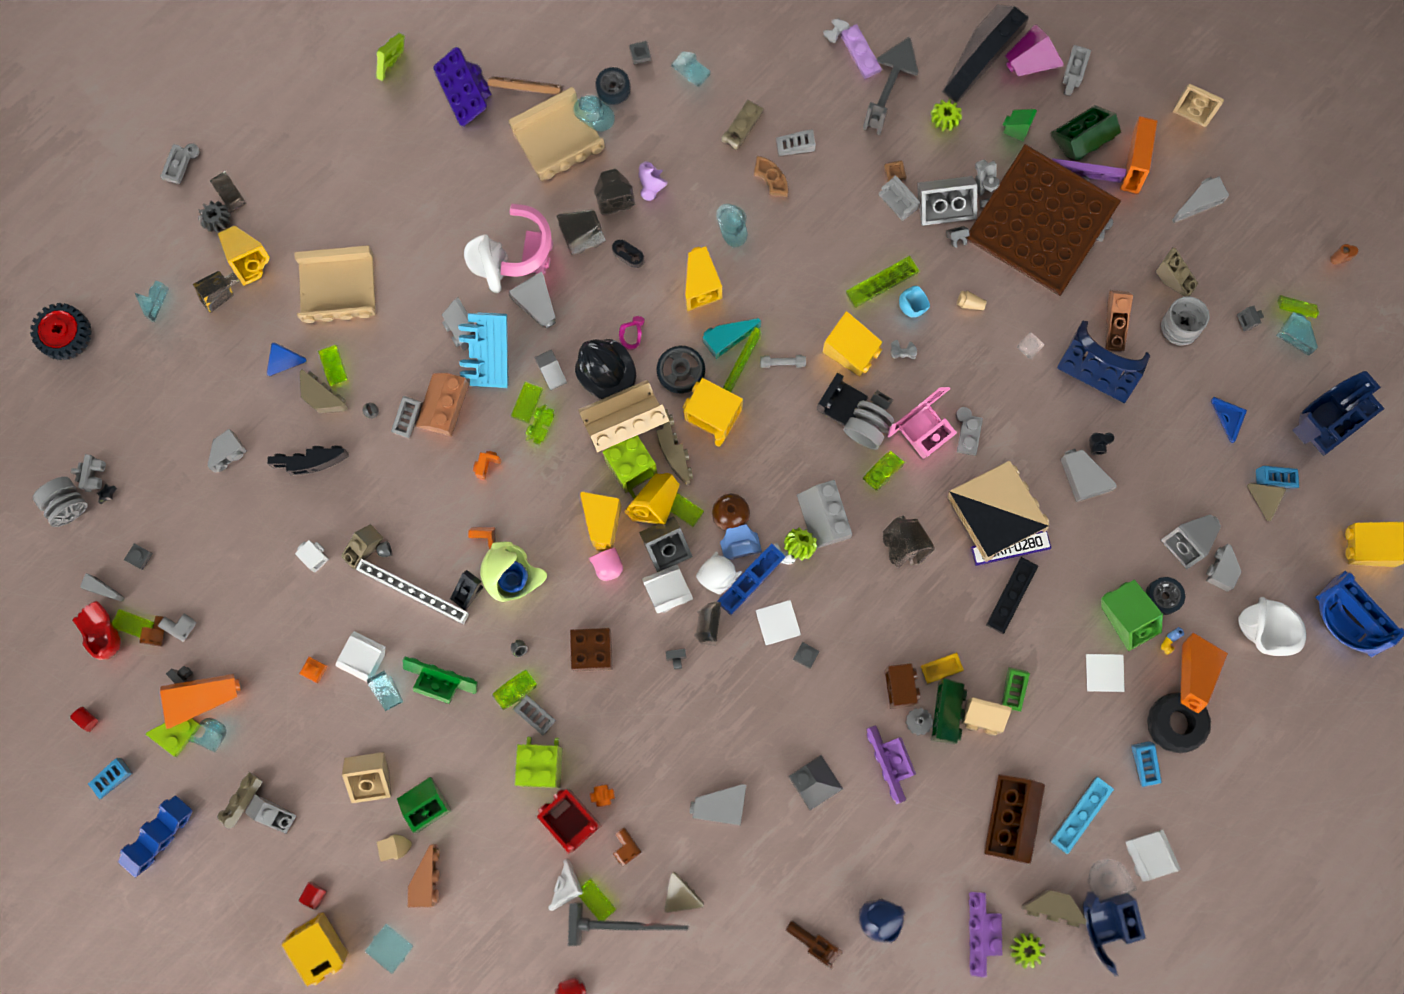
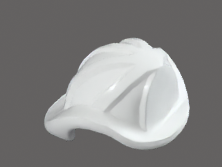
M487 234L480 235L466 245L464 249L465 262L474 274L487 279L489 289L492 292L499 293L502 289L500 280L504 277V275H501V262H508V255L500 242L489 239Z
M1260 597L1257 604L1247 607L1239 616L1241 631L1249 640L1256 643L1258 650L1264 654L1274 656L1293 655L1300 652L1305 645L1306 628L1302 618L1293 609L1281 602Z

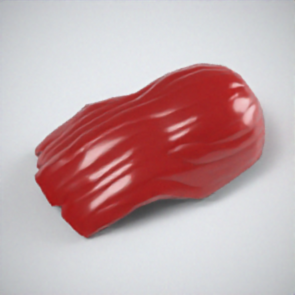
M94 601L84 607L82 612L77 614L78 617H74L72 621L81 632L83 637L82 644L88 653L96 659L107 660L118 652L121 639L118 631L113 627L108 612L99 602Z

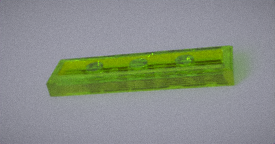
M908 256L846 290V295L854 308L918 274L919 269L912 258Z
M754 327L723 389L732 392L761 336L760 329Z

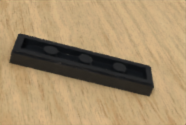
M1023 557L1019 559L986 626L1001 634L1005 633L1038 565Z

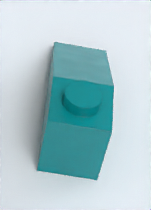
M757 318L718 325L714 329L711 327L704 332L702 337L703 343L715 359H717L752 334V332L761 327V320Z

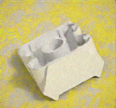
M678 565L642 578L657 614L660 612L665 613L671 608L693 599Z
M354 631L344 646L336 666L368 682L378 670L385 656L386 647Z
M1163 830L1126 841L1128 853L1132 856L1135 863V872L1141 877L1142 882L1181 870Z

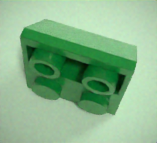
M429 777L397 798L402 815L413 833L420 832L452 811L432 777Z

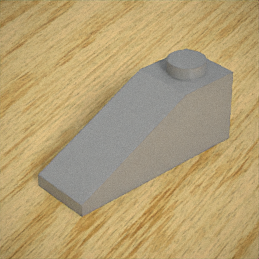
M1220 176L1214 179L1209 177L1203 180L1201 186L1172 219L1173 223L1224 203L1229 194Z

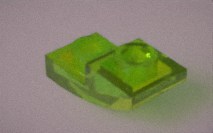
M337 345L319 350L318 354L329 386L348 380Z
M890 450L866 473L863 480L878 491L890 480L893 474L903 467L905 462Z
M524 670L492 693V696L502 710H505L518 702L521 696L535 689L537 683L528 671Z

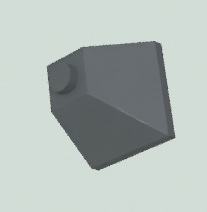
M822 755L788 776L809 810H812L843 789Z

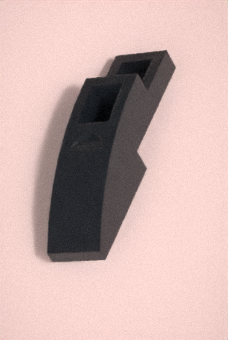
M313 446L312 449H306V456L301 453H295L293 456H286L285 454L268 456L267 464L272 468H286V472L290 475H303L332 467L347 458L349 453L342 446H331V448Z

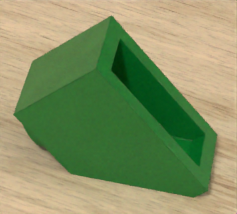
M1013 110L1011 116L1007 115L1003 126H1005L1003 134L1023 142L1037 110Z

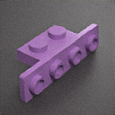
M877 726L867 728V738L873 744L875 749L874 755L881 764L883 778L890 787V795L896 804H899L906 800L899 781L916 775V772L901 737L883 743Z
M970 892V975L987 977V956H1002V914L986 913V893Z

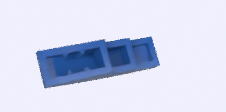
M771 544L731 585L717 603L728 614L732 615L786 556Z

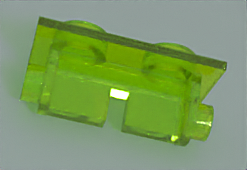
M547 405L536 408L533 414L534 422L528 426L525 433L527 435L526 441L534 439L533 443L540 445L541 442L543 443L548 430L542 428V425L550 427L555 416L553 409L547 408L545 410Z

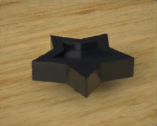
M105 484L103 489L96 493L99 495L98 502L103 504L107 500H112L113 493L117 488Z

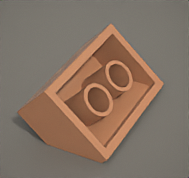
M433 373L415 426L452 437L469 386L466 378L449 373Z

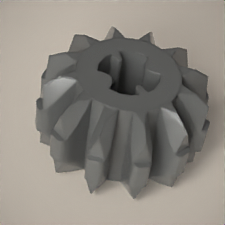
M210 201L208 206L203 204L204 210H199L201 215L198 216L201 226L205 229L207 228L211 233L214 230L219 233L220 228L226 230L225 224H230L228 218L231 217L227 206L222 205L219 201L216 203Z

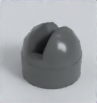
M366 403L363 407V414L367 418H375L379 413V409L374 403ZM369 406L373 412L372 414H369L367 409Z
M388 541L382 542L377 546L376 551L379 556L388 557L392 555V549Z
M515 640V643L511 644V651L515 657H521L526 654L528 647L522 640Z

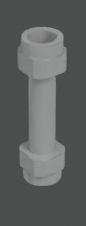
M770 355L760 356L761 368H770V366L796 365V368L806 367V356L796 355V358H770Z

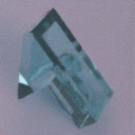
M682 52L671 64L674 69L698 87L710 75V71L696 61L695 53Z
M156 280L149 289L148 297L135 293L143 314L152 322H155L168 292V288L162 282Z
M385 671L367 679L369 687L385 711L403 702L392 677H388Z

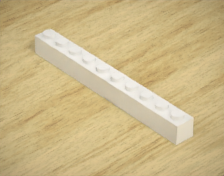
M363 559L360 560L356 568L357 571L462 624L465 623L469 616L468 612Z

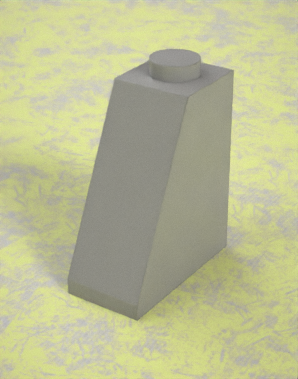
M1076 449L1069 450L1060 459L1076 502L1113 491L1117 487L1116 483L1083 449L1076 451Z
M742 784L697 797L695 802L691 801L690 814H693V818L741 825L746 785Z

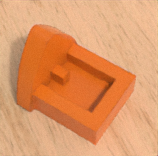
M471 527L468 530V537L488 538V546L491 549L492 543L496 542L495 527Z

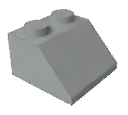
M456 298L442 314L445 320L442 324L447 332L452 331L454 336L451 338L456 347L461 346L464 351L469 348V343L460 342L459 336L476 335V333L458 329L459 324L474 323L468 322V313L460 299Z

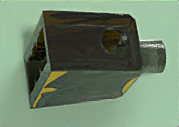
M217 271L195 282L193 287L201 303L211 313L234 295L231 287L238 283L239 279L233 272L224 277L220 271Z

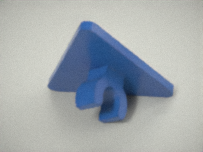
M274 342L271 344L267 375L271 376L305 363L306 358Z

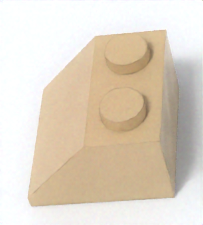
M972 697L966 700L964 719L961 724H965L967 729L977 731L980 728L984 729L986 734L997 736V733H1003L1012 707Z
M384 752L344 758L342 776L351 803L391 798L389 770Z

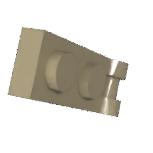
M747 100L729 129L722 136L721 141L725 144H731L732 148L738 150L763 113V108ZM734 134L738 136V138L735 139L732 137V135Z
M251 772L242 779L240 787L230 798L226 809L220 811L217 815L218 820L228 829L235 826L263 782Z

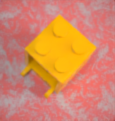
M702 378L700 382L695 383L692 392H694L690 399L687 398L684 402V417L686 421L714 435L716 439L715 445L720 447L743 409V399Z
M324 912L317 914L316 917L293 929L287 934L281 944L306 986L312 983L317 985L325 979L324 976L328 973L334 974L341 970L348 955V951ZM328 959L327 962L314 969V967L318 966L319 964L323 963Z

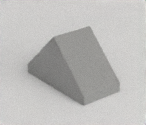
M552 350L534 357L550 391L567 383Z

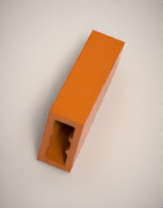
M1139 116L1133 130L1125 166L1126 176L1122 180L1120 190L1139 194L1150 171L1158 120Z
M1192 633L1182 645L1181 703L1199 713L1210 701L1228 653L1195 633Z
M234 674L160 686L166 729L172 728L236 698L237 691H240L239 679H235Z

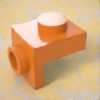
M492 451L480 452L479 459L475 461L473 472H475L477 478L485 480L489 462L501 463L497 453Z

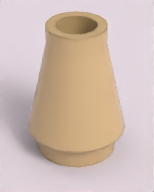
M966 290V292H960L957 305L964 309L983 311L987 300Z

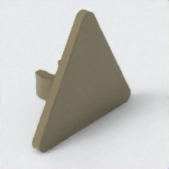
M1249 483L1247 487L1267 521H1271L1286 491L1285 487Z
M673 872L670 877L664 911L669 913L702 908L704 902L676 872Z

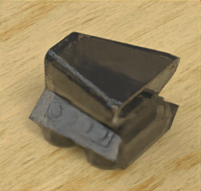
M617 169L607 170L600 174L594 193L597 197L601 214L608 215L630 209L635 205L633 187L630 185L629 180Z
M591 209L556 215L560 230L571 254H581L585 249L598 247L602 242L606 241L595 210Z
M905 516L895 518L883 531V543L889 548V559L898 568L907 560H909L911 565H920L935 550L934 544L918 519H906Z

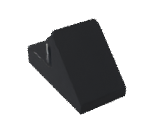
M468 570L464 571L450 600L466 610L483 589L482 581Z

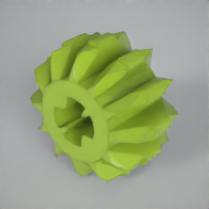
M942 99L940 104L936 103L934 105V109L931 111V121L936 123V128L941 126L942 131H945V128L951 131L953 126L957 127L959 125V121L962 119L960 114L962 110L961 108H956L957 102L951 104L949 99L945 103Z
M800 527L792 529L784 539V549L788 550V555H793L794 559L797 557L801 561L805 558L809 559L817 549V539L813 537V533H808L807 529L804 531Z
M1021 933V940L1014 937L1017 945L1011 944L1010 948L1016 949V951L1010 953L1011 957H1017L1015 963L1020 964L1022 962L1023 968H1027L1028 963L1031 968H1035L1034 961L1041 964L1042 961L1038 957H1045V953L1040 952L1041 949L1045 948V945H1038L1041 939L1039 937L1034 938L1032 933H1029L1027 937L1024 933ZM1030 945L1029 948L1032 949V952L1025 953L1024 948H1028Z

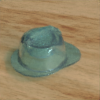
M581 96L575 102L574 114L579 120L597 131H605L612 127L614 123L613 111L601 102L597 96Z
M721 205L717 210L716 217L722 236L730 246L739 247L745 243L748 235L746 213L736 205Z

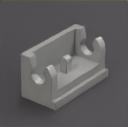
M896 175L879 192V196L902 221L919 207L920 201Z

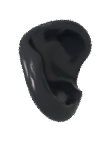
M594 339L584 342L580 347L578 360L575 365V373L578 381L589 393L597 398L604 399L634 386L636 382L635 364L631 355L621 343L612 339Z

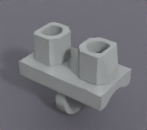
M983 159L977 162L975 169L978 171V174L975 177V181L977 183V193L981 196L986 191L993 192L997 189L1000 181L996 177L997 164L994 161L988 163Z
M85 454L84 462H79L78 469H71V473L76 475L75 481L79 482L78 488L84 489L86 492H92V489H101L102 479L95 477V472H103L106 462L92 455Z

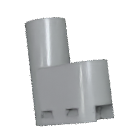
M183 614L177 623L164 616L158 627L184 642L196 625V622L186 614Z

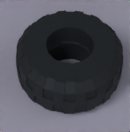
M1171 693L1158 699L1151 707L1147 717L1148 730L1155 743L1163 749L1174 753H1186L1199 748L1207 740L1211 730V718L1206 706L1199 713L1191 710L1181 703V693ZM1175 711L1184 714L1187 718L1188 727L1182 735L1176 733L1170 724L1171 715Z

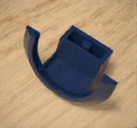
M1090 891L1087 893L1083 903V915L1087 921L1086 929L1101 963L1111 973L1118 976L1115 963L1108 957L1102 945L1120 939L1126 944L1146 939L1137 900L1127 892L1099 901L1098 896Z

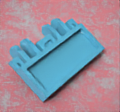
M468 313V322H477V324H459L458 329L475 332L476 335H460L459 341L469 343V358H477L478 360L464 359L459 361L462 367L476 368V371H461L460 376L470 379V386L507 388V314Z

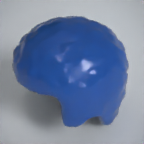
M515 561L499 578V586L502 590L510 593L522 590L528 580L527 570L521 563Z

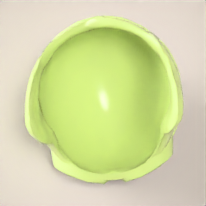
M506 541L492 543L491 549L486 553L480 568L482 584L486 591L495 600L502 602L525 596L540 586L547 578L545 570L535 568L527 562V555L522 548ZM517 561L526 568L528 580L522 590L515 593L506 592L501 589L498 580L504 571Z

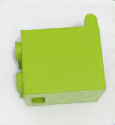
M638 435L602 451L606 464L625 494L629 492L633 499L636 495L632 489L649 480L657 473L656 463Z
M527 737V745L517 744L515 786L560 788L563 748L559 747V738H555L554 746L531 745L532 737Z

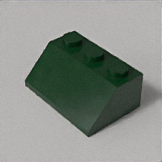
M1094 105L1050 133L1067 157L1079 160L1084 158L1089 152L1097 150L1107 141L1113 140L1121 133L1116 113Z
M942 679L938 682L931 741L957 744V741L961 740L962 729L959 728L960 720L963 721L965 710L962 709V701H966L967 689H964L965 684L949 679Z

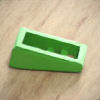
M1008 667L1001 705L1012 707V710L1021 712L1030 676L1028 671ZM1013 675L1021 676L1022 680L1013 678ZM1012 683L1020 684L1021 687H1020V688H1018V687H1013V686H1011V684H1012ZM1009 692H1019V696L1009 694ZM1008 698H1009V699L1018 700V703L1015 704V703H1011V702H1007V701H1008Z

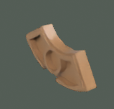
M757 156L754 175L761 177L767 183L769 195L788 197V184L782 171L771 160Z

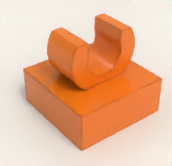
M308 657L299 674L318 683L327 666Z

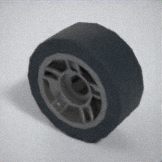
M610 67L601 71L597 76L596 91L598 97L603 102L616 105L627 99L630 94V80L624 70Z
M1160 577L1151 582L1145 592L1163 615H1170L1179 610L1186 598L1185 590L1181 583L1170 577ZM1163 592H1165L1166 596H1169V598L1164 599L1162 597Z

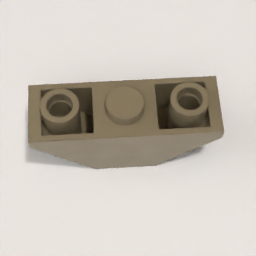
M1172 247L1155 272L1165 285L1184 297H1188L1195 290L1198 282L1177 249Z
M301 369V398L320 414L347 411L346 400L337 393L335 396L331 393L332 388L326 383L320 384L316 381L318 377L311 371L306 373Z
M1045 890L1022 905V909L1027 910V915L1039 917L1040 914L1047 915V920L1059 922L1060 919L1067 920V925L1079 927L1080 924L1086 925L1087 922L1071 895Z

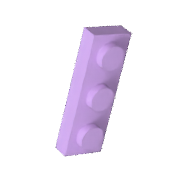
M856 24L849 29L843 30L840 35L864 79L881 72V67L858 25Z

